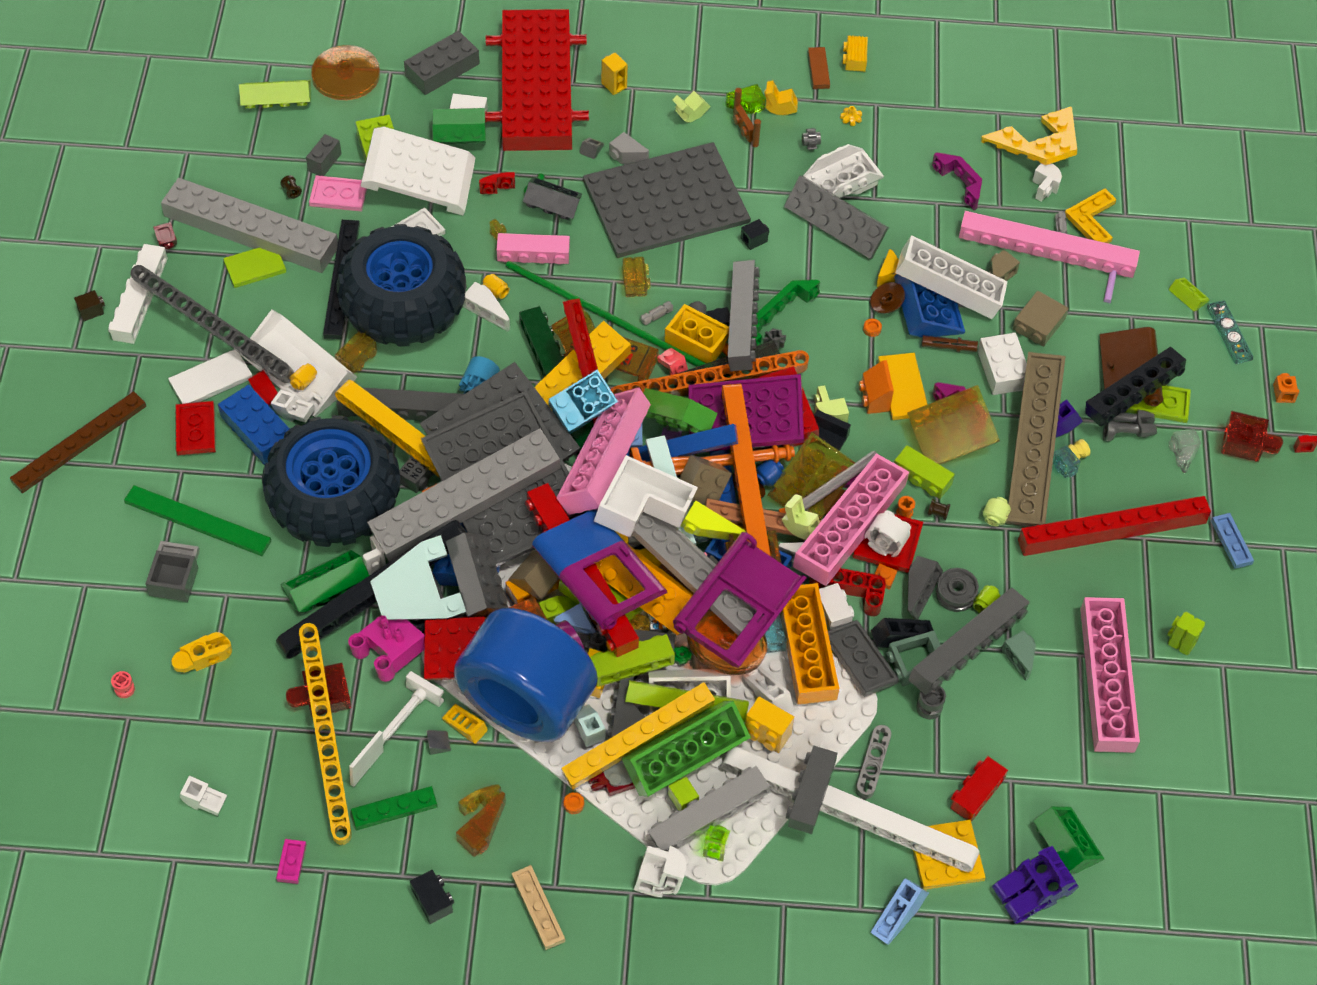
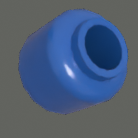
M773 460L764 461L756 468L758 481L763 486L772 487L783 479V465L780 462L775 463Z

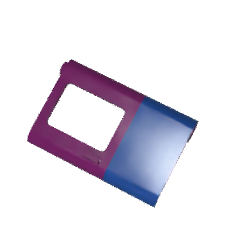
M590 510L538 535L534 539L532 546L601 629H611L616 625L618 617L666 594L667 590L616 531L594 522L597 510ZM611 555H615L645 589L643 592L616 605L609 601L583 570Z

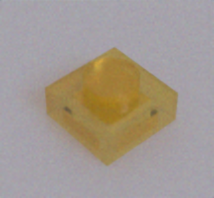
M496 219L489 222L490 234L496 240H498V233H507L505 226Z

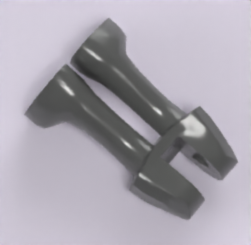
M1140 409L1137 410L1136 414H1119L1111 422L1104 424L1103 439L1104 441H1111L1117 433L1136 434L1137 437L1156 435L1157 427L1153 424L1155 422V415ZM1118 421L1133 422L1134 424L1119 423Z

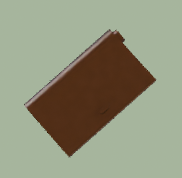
M1142 327L1099 334L1104 389L1158 355L1156 331L1154 328ZM1162 387L1157 389L1154 394L1146 396L1144 402L1149 406L1161 404L1163 402Z

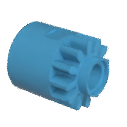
M477 356L471 358L460 381L459 390L464 391L463 394H466L500 372L499 367L492 360L485 357Z

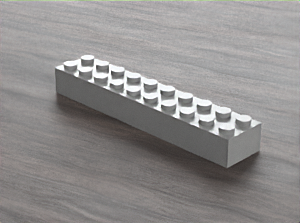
M179 177L161 202L165 217L253 249L262 248L279 254L286 261L320 273L324 272L337 251L338 239L335 233Z
M541 428L367 523L388 562H391L449 522L457 520L459 523H462L561 468L560 458Z

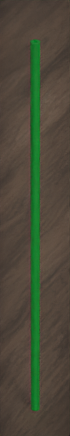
M511 261L506 263V267L568 300L580 298ZM580 298L583 308L664 350L673 348L684 355L687 362L700 369L712 367ZM724 374V375H723V376L726 377V378H730V377H731V376L728 375V374Z

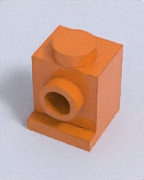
M1282 373L1276 377L1273 384L1276 402L1295 403L1299 395L1296 377L1290 376L1288 373Z

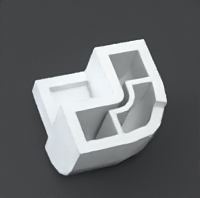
M648 846L641 862L634 890L660 898L663 897V894L674 893L676 895L681 887L686 871L684 855L673 846L669 847L668 852L660 848Z

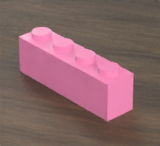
M498 233L497 261L569 264L570 236Z

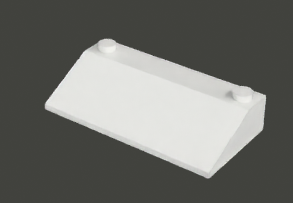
M272 309L250 337V339L286 362L294 372L307 363L317 370L316 378L304 390H296L291 386L290 382L283 383L266 372L269 379L280 389L296 394L299 400L314 404L315 410L312 413L314 417H317L337 400L335 392L347 380L355 381L357 378L355 374L287 318ZM255 350L252 356L257 355L259 350ZM241 355L260 372L263 370L261 367H259L258 365H256L255 363ZM269 360L266 366L271 365L273 360ZM288 369L283 370L281 376L286 375Z

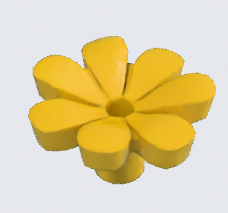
M854 106L845 108L844 113L840 115V119H843L842 122L845 124L850 122V126H855V121L858 123L862 122V112L857 111Z

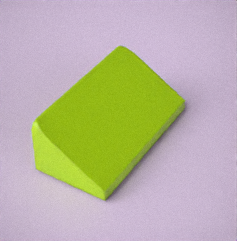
M1185 277L1175 279L1169 288L1170 292L1193 311L1198 310L1210 301L1206 295Z

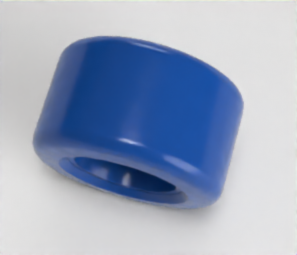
M501 608L487 616L454 666V677L458 687L476 709L505 730L537 742H554L561 739L589 699L598 682L594 663L576 640L550 621L531 612L515 608Z

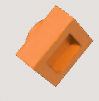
M879 564L875 574L885 579V588L890 590L898 570Z

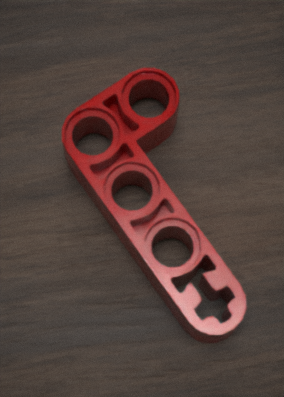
M840 568L827 586L809 577V584L818 583L819 589L838 583L840 589H843L846 595L865 598L864 612L868 616L875 617L880 614L886 587V581L882 576Z

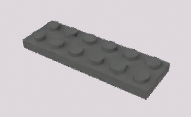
M803 175L799 176L784 205L785 208L869 259H873L889 229L886 225Z

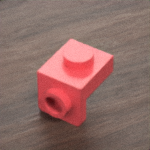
M673 348L664 351V353L657 357L658 363L668 368L671 375L688 371L684 355Z

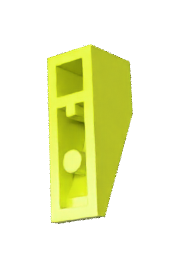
M696 500L681 524V527L689 534L735 541L741 532H746Z

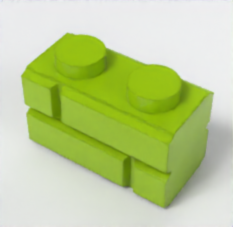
M1184 612L1181 617L1177 616L1167 634L1170 637L1168 645L1179 649L1186 656L1189 655L1203 631L1205 622L1194 618L1188 612Z

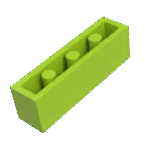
M666 634L662 636L656 635L649 640L639 641V648L620 657H616L613 651H608L605 653L598 652L590 658L597 670V687L673 665L675 654Z

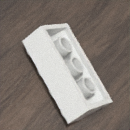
M729 669L653 670L648 672V684L690 691L704 682L712 695L731 698V675ZM649 706V715L660 708Z

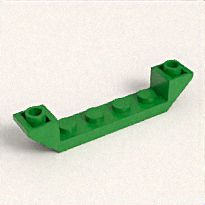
M792 280L756 313L758 317V325H755L757 327V337H754L757 343V349H754L756 353L762 347V335L759 334L762 327L766 323H770L774 315L783 311L789 301L792 302L796 296L806 303L812 298L815 299L820 293L819 280Z

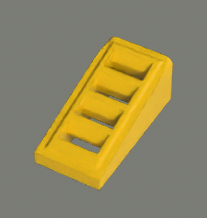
M454 704L442 717L443 721L474 744L488 731L483 720L457 704ZM458 713H460V715L455 720H452Z

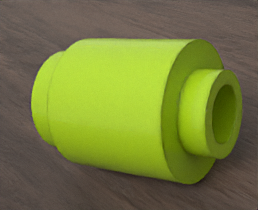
M992 585L984 586L974 599L973 608L978 613H981L1000 597L999 590Z

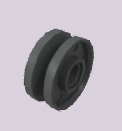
M950 568L939 577L936 588L937 600L942 607L949 611H966L972 607L974 599L977 597L978 581L973 573L966 569Z

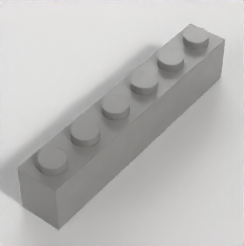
M758 767L744 769L737 778L726 780L722 787L717 790L711 789L705 794L704 798L699 801L697 799L691 801L684 810L675 811L666 821L655 823L651 830H649V835L656 847L667 852L670 846L678 849L769 794L770 786Z

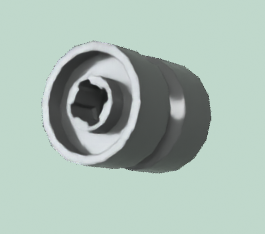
M940 686L937 691L934 692L932 690L927 695L920 691L916 708L921 717L931 720L940 716L946 699L945 690Z

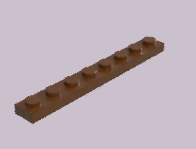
M133 391L11 476V482L23 494L147 407L145 401Z

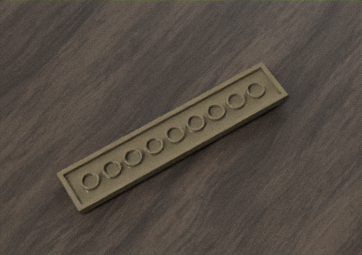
M1028 352L1009 496L1011 511L1006 524L1031 527L1042 525L1046 522L1066 356Z

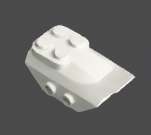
M849 144L822 155L803 175L839 198L849 194H860L875 187L879 180L884 178V175L863 148Z

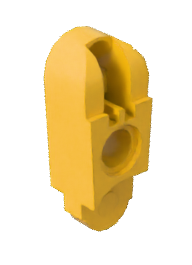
M214 632L180 647V651L175 653L171 662L174 670L177 672L185 673L193 669L199 671L229 658L232 654L231 642L224 634Z

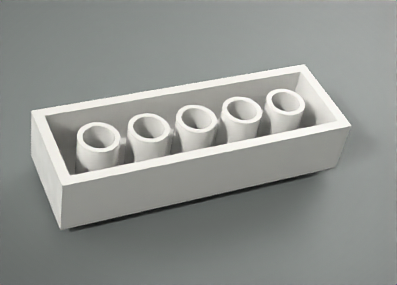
M912 235L901 250L895 272L990 319H993L1002 307L1007 287V281Z

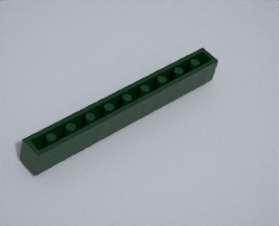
M538 306L520 311L519 321L544 378L565 358V355L560 352L559 341L554 339V330L552 326L548 325L546 312H542L541 307ZM593 420L570 434L579 445L580 450L593 428Z

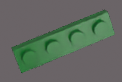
M430 786L351 809L357 831L438 808L433 788Z

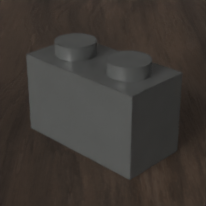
M324 134L306 156L308 171L318 176H325L342 154L340 140Z

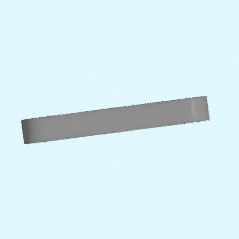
M878 725L873 730L856 787V793L862 799L871 798L877 786L891 739V730L885 725ZM880 733H885L882 743H878ZM879 749L882 755L875 757L871 754V750ZM872 766L877 770V773L870 775L865 769ZM866 780L870 781L867 792H864L863 787Z

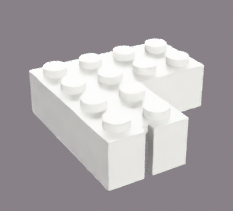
M626 455L599 505L594 522L631 537L642 513L645 512L680 528L698 487Z

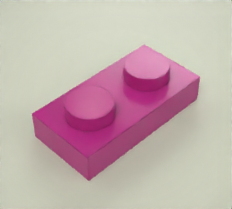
M285 839L276 877L277 882L299 883L307 846L306 841Z

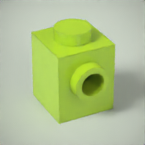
M687 776L676 780L668 786V796L679 811L687 808L691 801L696 799L699 801V795Z

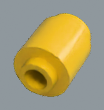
M495 274L487 275L483 279V285L490 289L495 298L503 299L508 295L510 288L507 283Z
M309 363L302 365L290 376L291 386L296 390H304L316 378L317 370Z

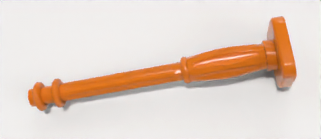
M784 444L783 447L779 448L777 445H773L771 449L755 450L753 454L755 462L773 460L775 463H778L779 459L783 458L789 462L791 457L795 456L793 446ZM637 447L629 449V457L653 467L651 461H642ZM732 454L700 457L722 466L733 465ZM690 456L671 457L676 476L682 474Z

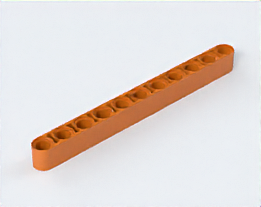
M803 350L756 358V362H753V370H747L750 372L749 374H743L742 371L744 370L730 371L729 364L618 385L611 388L613 394L635 388H640L642 392H644L645 388H658L660 392L686 396L689 395L688 381H694L695 384L756 379L792 366L795 367L797 374L803 373L808 368L809 355ZM797 360H803L804 363L800 364V363H797L796 361H797ZM784 363L786 366L780 367L778 364ZM760 367H767L768 370L763 371ZM730 374L732 376L730 378H726L723 375ZM708 377H711V378H713L714 380H713V381H706L705 379L708 378ZM671 384H674V385H676L677 387H676V388H670V387H668V386L671 385Z
M742 384L722 385L726 424H735L737 428L739 444L731 445L730 448L743 528L746 533L755 538L757 541L756 547L771 556Z

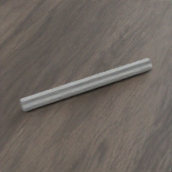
M876 451L870 452L803 498L805 510L862 472L875 456Z

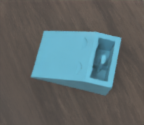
M597 369L548 400V405L568 433L571 434L615 405L618 401Z

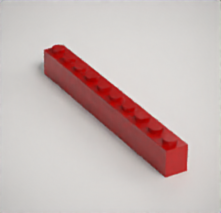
M549 483L527 491L525 504L529 511H533L534 520L538 527H542L543 533L570 520ZM594 563L584 568L583 570L609 601L614 605L619 604L597 565ZM625 614L617 618L616 625L611 629H601L597 624L599 634L605 636L609 651H613L616 657L639 648V637Z
M1205 496L1021 528L1018 542L1023 556L1206 524L1211 514V509Z

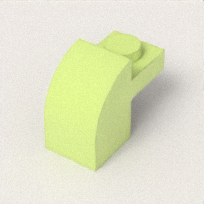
M695 91L685 100L678 95L673 99L677 104L675 111L685 122L695 121L703 116L711 107Z
M825 385L818 386L817 394L814 395V414L818 409L848 423L849 411L845 399L829 400Z
M795 494L785 505L786 515L782 518L784 526L793 535L806 540L820 523L818 514L805 511L802 496Z

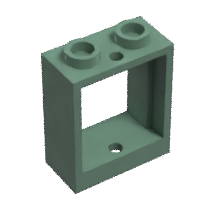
M935 631L889 644L888 652H886L887 660L893 664L894 673L902 686L912 684L908 680L912 670L907 672L899 652L926 645L929 654H931L941 646Z

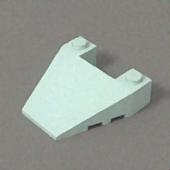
M441 535L420 542L370 581L382 616H386L388 620L449 619L466 613L460 593L440 599L428 563L447 556Z

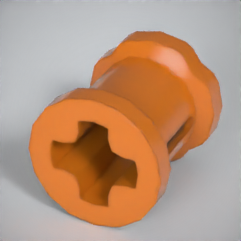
M909 496L901 497L898 501L896 515L911 518L915 508L914 499Z

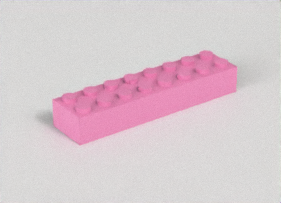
M640 388L614 394L618 402L598 416L557 496V500L569 515L599 508L651 405Z
M876 453L795 553L793 567L827 586L865 538V533L875 517L880 513H884L906 486L909 471Z
M1085 597L1080 611L1094 752L1135 753L1140 739L1124 598Z

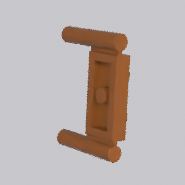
M736 88L733 110L734 123L739 126L742 136L746 137L748 142H752L753 147H758L761 120L755 119L753 125L741 105L742 89Z

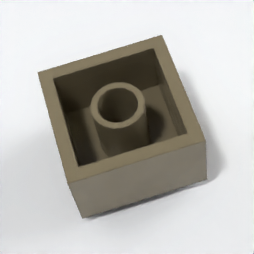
M690 455L679 479L698 487L693 501L696 500L699 503L705 504L707 498L719 501L732 473L720 464Z

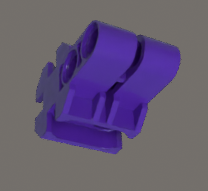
M1053 846L1039 851V855L1032 860L1028 858L1023 861L1015 871L992 886L1001 903L1006 904L1005 909L1015 924L1026 920L1042 909L1052 907L1057 904L1056 901L1063 896L1068 897L1079 888ZM1046 865L1047 870L1044 873H1038V866ZM1056 882L1059 884L1057 890H1048L1051 883Z

